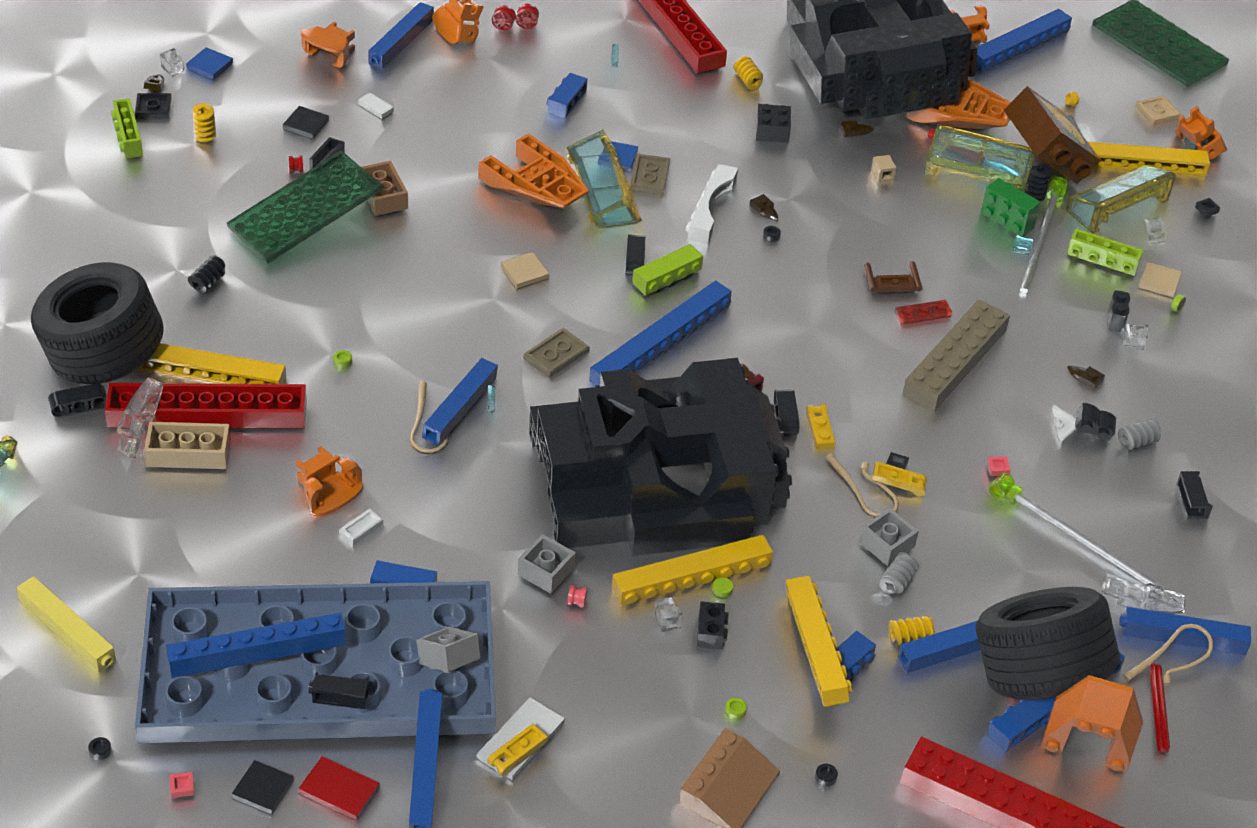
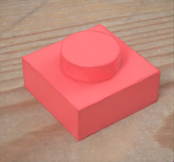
M1007 456L987 458L990 476L1010 475L1011 469Z
M192 772L169 774L171 798L194 796Z

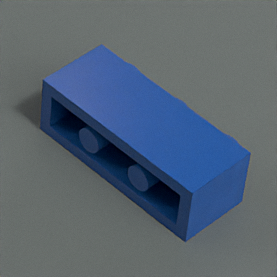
M569 73L566 78H563L559 87H556L554 93L547 99L548 113L566 118L587 92L588 78Z
M377 560L370 577V584L437 582V571Z
M855 631L836 649L841 654V666L844 665L846 668V680H849L853 675L857 676L862 667L866 664L869 665L876 656L874 654L876 644L858 631Z

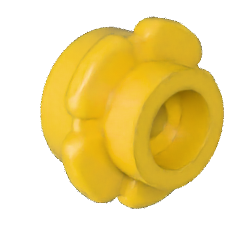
M1069 92L1065 97L1066 105L1072 108L1080 100L1077 92Z

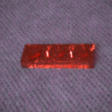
M946 300L895 307L894 313L902 325L951 317L952 310Z

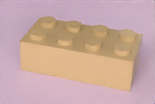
M149 422L144 447L146 467L227 469L231 442L229 424Z

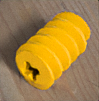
M749 56L741 57L735 62L733 69L749 90L759 89L763 80L762 72Z
M206 103L197 104L192 109L195 139L199 142H209L216 137L214 108Z
M924 615L921 618H906L905 621L898 619L897 622L890 620L888 625L891 642L894 643V640H896L899 646L902 644V639L907 643L910 642V638L917 640L918 637L923 638L935 633L931 616L927 617Z

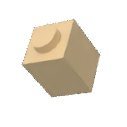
M890 155L873 157L871 171L878 183L894 181L896 166Z

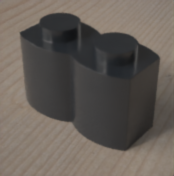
M1114 291L1108 309L1107 327L1109 330L1119 332L1124 330L1130 311V294L1128 292Z
M1082 403L1076 411L1075 427L1083 433L1092 434L1095 438L1108 442L1115 435L1116 417L1110 412L1099 410L1092 404Z

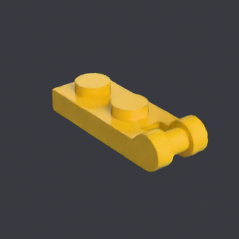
M820 404L819 406L806 405V414L816 449L835 448L836 442L827 414L826 404Z
M878 461L874 465L873 481L911 491L919 497L924 496L927 483L926 476Z
M532 723L488 757L487 763L491 767L495 766L501 776H506L513 767L544 745L548 737ZM503 757H505V758L507 759V760L504 761V762L501 761V759H502Z

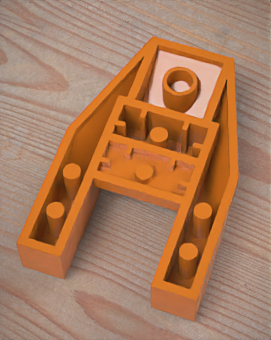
M968 80L967 89L960 90L959 103L906 112L905 118L924 124L966 129L1006 127L1010 119L1004 112V109L1011 102L979 83Z
M529 133L516 140V157L527 164L524 167L514 171L492 155L480 161L478 165V179L488 186L539 205L565 208L589 193L588 188L566 159Z
M1088 675L1056 697L1046 723L1041 747H1045L1051 752H1062L1073 726L1082 732H1093L1103 738L1111 739L1105 765L1115 771H1126L1143 725L1134 688Z

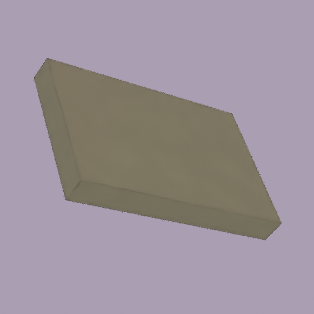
M637 154L630 191L664 195L670 158Z
M562 328L525 352L523 358L550 378L588 353L590 347L568 330Z

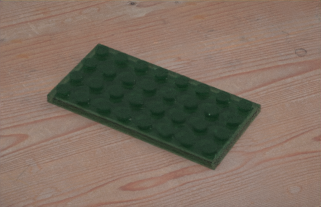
M1130 0L1094 19L1092 23L1093 26L1187 87L1226 66L1229 62V59L1223 54L1163 18V16L1141 4L1138 0Z
M341 150L226 223L234 234L268 264L382 191L383 186Z

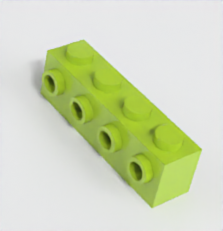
M130 98L113 100L114 110H111V116L120 151L124 152L126 159L143 156L141 138Z
M1075 229L1067 251V255L1133 276L1137 271L1143 249L1079 229Z
M691 244L686 245L634 269L632 284L646 296L701 270L703 255Z

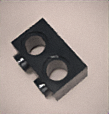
M700 601L697 647L722 649L723 641H727L728 629L724 628V625H728L729 612H725L724 603Z

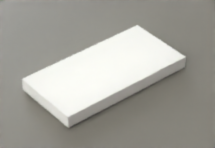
M529 697L477 753V759L490 766L487 763L488 757L532 723L548 737V742L564 724L565 718ZM544 745L513 767L506 777L513 780ZM505 757L501 759L503 762L507 760Z

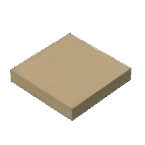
M1164 95L1136 102L1137 109L1152 125L1177 120L1181 117V113Z
M533 252L501 262V268L517 289L549 278V273Z
M1147 262L1139 288L1174 298L1181 271Z

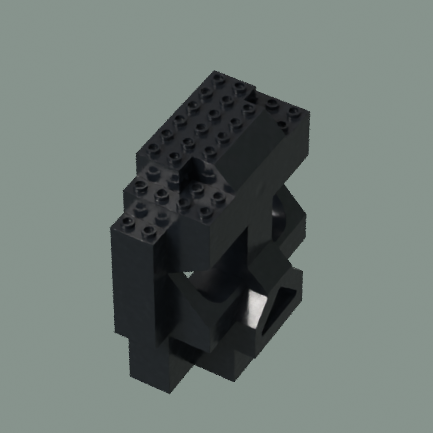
M787 0V22L790 25V54L820 104L837 102L843 112L859 109L865 120L959 103L960 90L967 89L968 77L975 76L978 48L971 40L972 32L959 14L952 13L943 0Z
M728 358L692 362L680 377L646 380L629 369L603 371L600 375V385L578 389L577 402L530 406L529 437L532 447H536L539 462H544L547 495L554 520V540L567 548L628 541L632 556L722 546L750 538L754 532L753 526L768 525L769 516H772V509L786 507L787 499L790 498L789 486L792 485V477L787 472L786 459L789 458V448L784 444V434L780 432L779 419L775 418L774 405L770 404L767 395L753 385H749L748 379L744 377V366L740 365L739 359ZM627 412L632 415V418L614 437L607 436V433L611 432L612 413ZM704 463L708 482L698 496L674 482L665 474L662 468Z

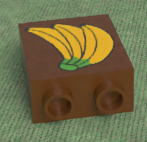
M1028 86L1004 109V112L1036 157L1075 184L1088 177L1093 168L1101 161L1069 116Z

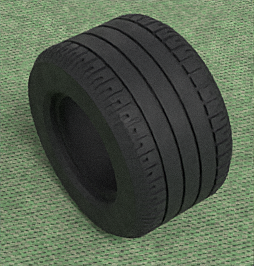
M112 262L84 265L61 275L40 293L31 312L32 329L50 366L63 379L79 384H102L117 380L134 372L152 357L162 340L164 332L161 315L145 279L135 269Z
M1058 587L1014 596L986 609L976 623V634L988 684L995 692L1007 698L1041 699L1056 697L1088 675L1105 680L1115 671L1120 661L1108 602L1102 594L1091 588Z

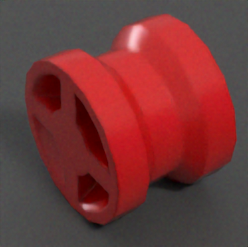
M288 156L289 172L299 171L304 173L303 156Z

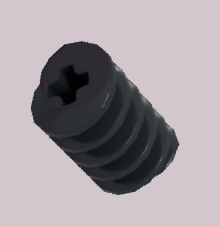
M1039 164L1030 169L1025 193L1038 201H1043L1046 197L1052 174V168L1049 165Z
M216 255L210 256L208 260L188 277L191 287L199 293H206L207 289H210L212 285L216 284V281H219L225 275L224 261Z

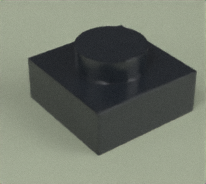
M1210 198L1196 202L1195 208L1205 218L1219 213L1220 207Z
M891 452L886 464L906 470L909 457Z

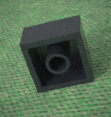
M758 104L756 140L789 143L791 106Z

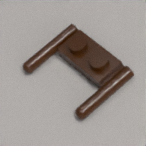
M914 261L909 262L911 272L909 275H876V277L873 276L870 263H865L864 270L870 292L922 291L923 287L916 263Z

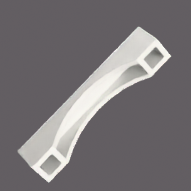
M718 163L716 170H712L711 180L708 179L706 190H703L701 195V201L698 200L696 211H693L691 216V222L687 224L688 240L708 245L714 227V219L709 209L718 198L732 192L737 182L738 168Z

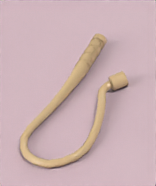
M421 381L419 382L417 416L410 435V442L418 451L434 453L446 446L448 436L439 447L434 449L421 448L414 441V435L419 426L426 400L427 383Z
M833 454L827 455V461L851 487L862 508L874 517L880 515L868 509L855 483ZM863 462L860 468L863 476L879 485L894 499L893 511L896 512L899 506L896 495L883 483L873 481L872 476L867 474L869 464Z
M1182 625L1160 649L1125 673L1123 677L1129 682L1139 673L1143 672L1144 669H1147L1163 654L1184 629H1198L1208 639V651L1204 656L1192 663L1167 670L1165 675H1163L1164 686H1170L1171 676L1169 675L1172 672L1196 666L1210 656L1213 651L1211 635L1199 625Z

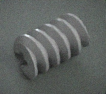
M1156 418L1128 425L1118 430L1120 443L1129 450L1139 448L1141 445L1145 446L1147 443L1158 442L1161 438L1160 424Z
M899 552L880 578V588L887 594L902 593L915 575V572L918 571L919 564L909 554Z

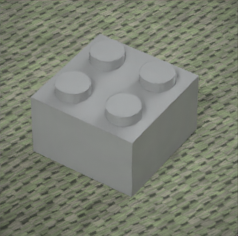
M888 508L862 526L859 543L888 566L894 561L899 552L907 553L915 547L919 531L891 508Z
M541 534L518 559V575L552 594L575 569L576 552Z
M446 627L416 639L418 656L420 657L419 664L428 666L430 669L443 670L444 673H452L457 668L469 666L473 661L480 659L478 634Z

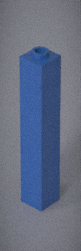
M419 2L368 50L369 64L383 69L433 21L434 7Z
M481 357L423 424L422 438L439 446L494 382L497 376L498 365Z
M1128 606L1125 613L1121 614L1119 619V626H1122V635L1167 642L1182 625L1196 624L1206 629L1211 635L1213 650L1246 655L1251 645V626ZM1194 628L1184 629L1172 642L1174 644L1205 649L1209 647L1205 634Z
M977 621L901 644L898 659L907 673L979 651L980 646L976 634Z
M426 689L425 692L420 691L409 828H432L442 693H438L435 689Z

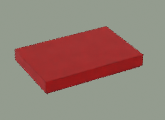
M321 756L298 788V793L357 820L380 788V783Z

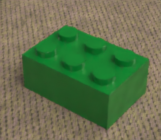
M997 178L986 187L981 214L1023 238L1034 229L1041 202L1004 180Z

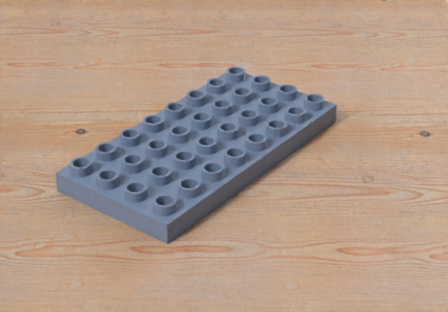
M490 581L148 588L135 722L138 743L416 736L420 691L425 692L426 689H435L438 693H442L439 735L495 734L496 713ZM340 612L342 614L346 633V645L171 678L166 648L168 644ZM446 627L478 634L480 659L473 661L469 666H461L452 673H444L443 670L430 669L428 666L419 664L420 657L418 656L416 639ZM316 672H318V675L361 680L369 676L370 690L366 708L358 709L312 703V694L308 693L310 680L314 681Z

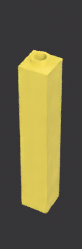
M34 576L16 587L19 601L97 672L108 668L116 661L114 647Z

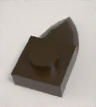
M161 74L149 76L144 82V89L154 93L161 91L164 87V77Z
M856 120L840 122V129L844 137L862 136L874 130L870 126L858 124Z
M762 194L750 200V206L761 216L772 221H778V214L774 209V203L767 196Z
M1067 366L1068 371L1075 379L1093 390L1104 380L1105 375L1090 366L1087 369L1079 366Z

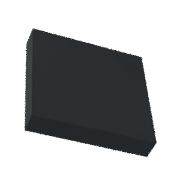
M137 93L135 119H170L172 94Z
M298 106L282 124L283 129L313 139L329 121V115Z
M254 760L231 793L232 798L272 815L293 783L294 776Z

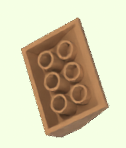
M724 728L681 787L679 804L722 828H742L779 775L780 770L744 737Z

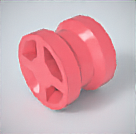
M571 585L567 605L572 606L575 604L580 608H584L588 588L583 587L580 589L575 585Z

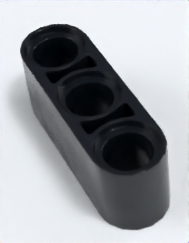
M628 234L625 274L633 275L634 269L644 265L646 236Z
M99 383L55 391L48 396L51 413L55 417H64L102 409L106 406L107 399L105 387Z
M774 390V407L776 418L779 419L780 432H783V434H799L800 425L795 391Z

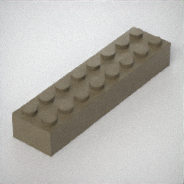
M978 299L905 379L902 395L935 412L1006 332L1010 315Z

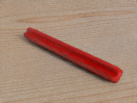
M1151 664L1150 679L1157 750L1160 753H1168L1170 740L1162 666L1160 664Z

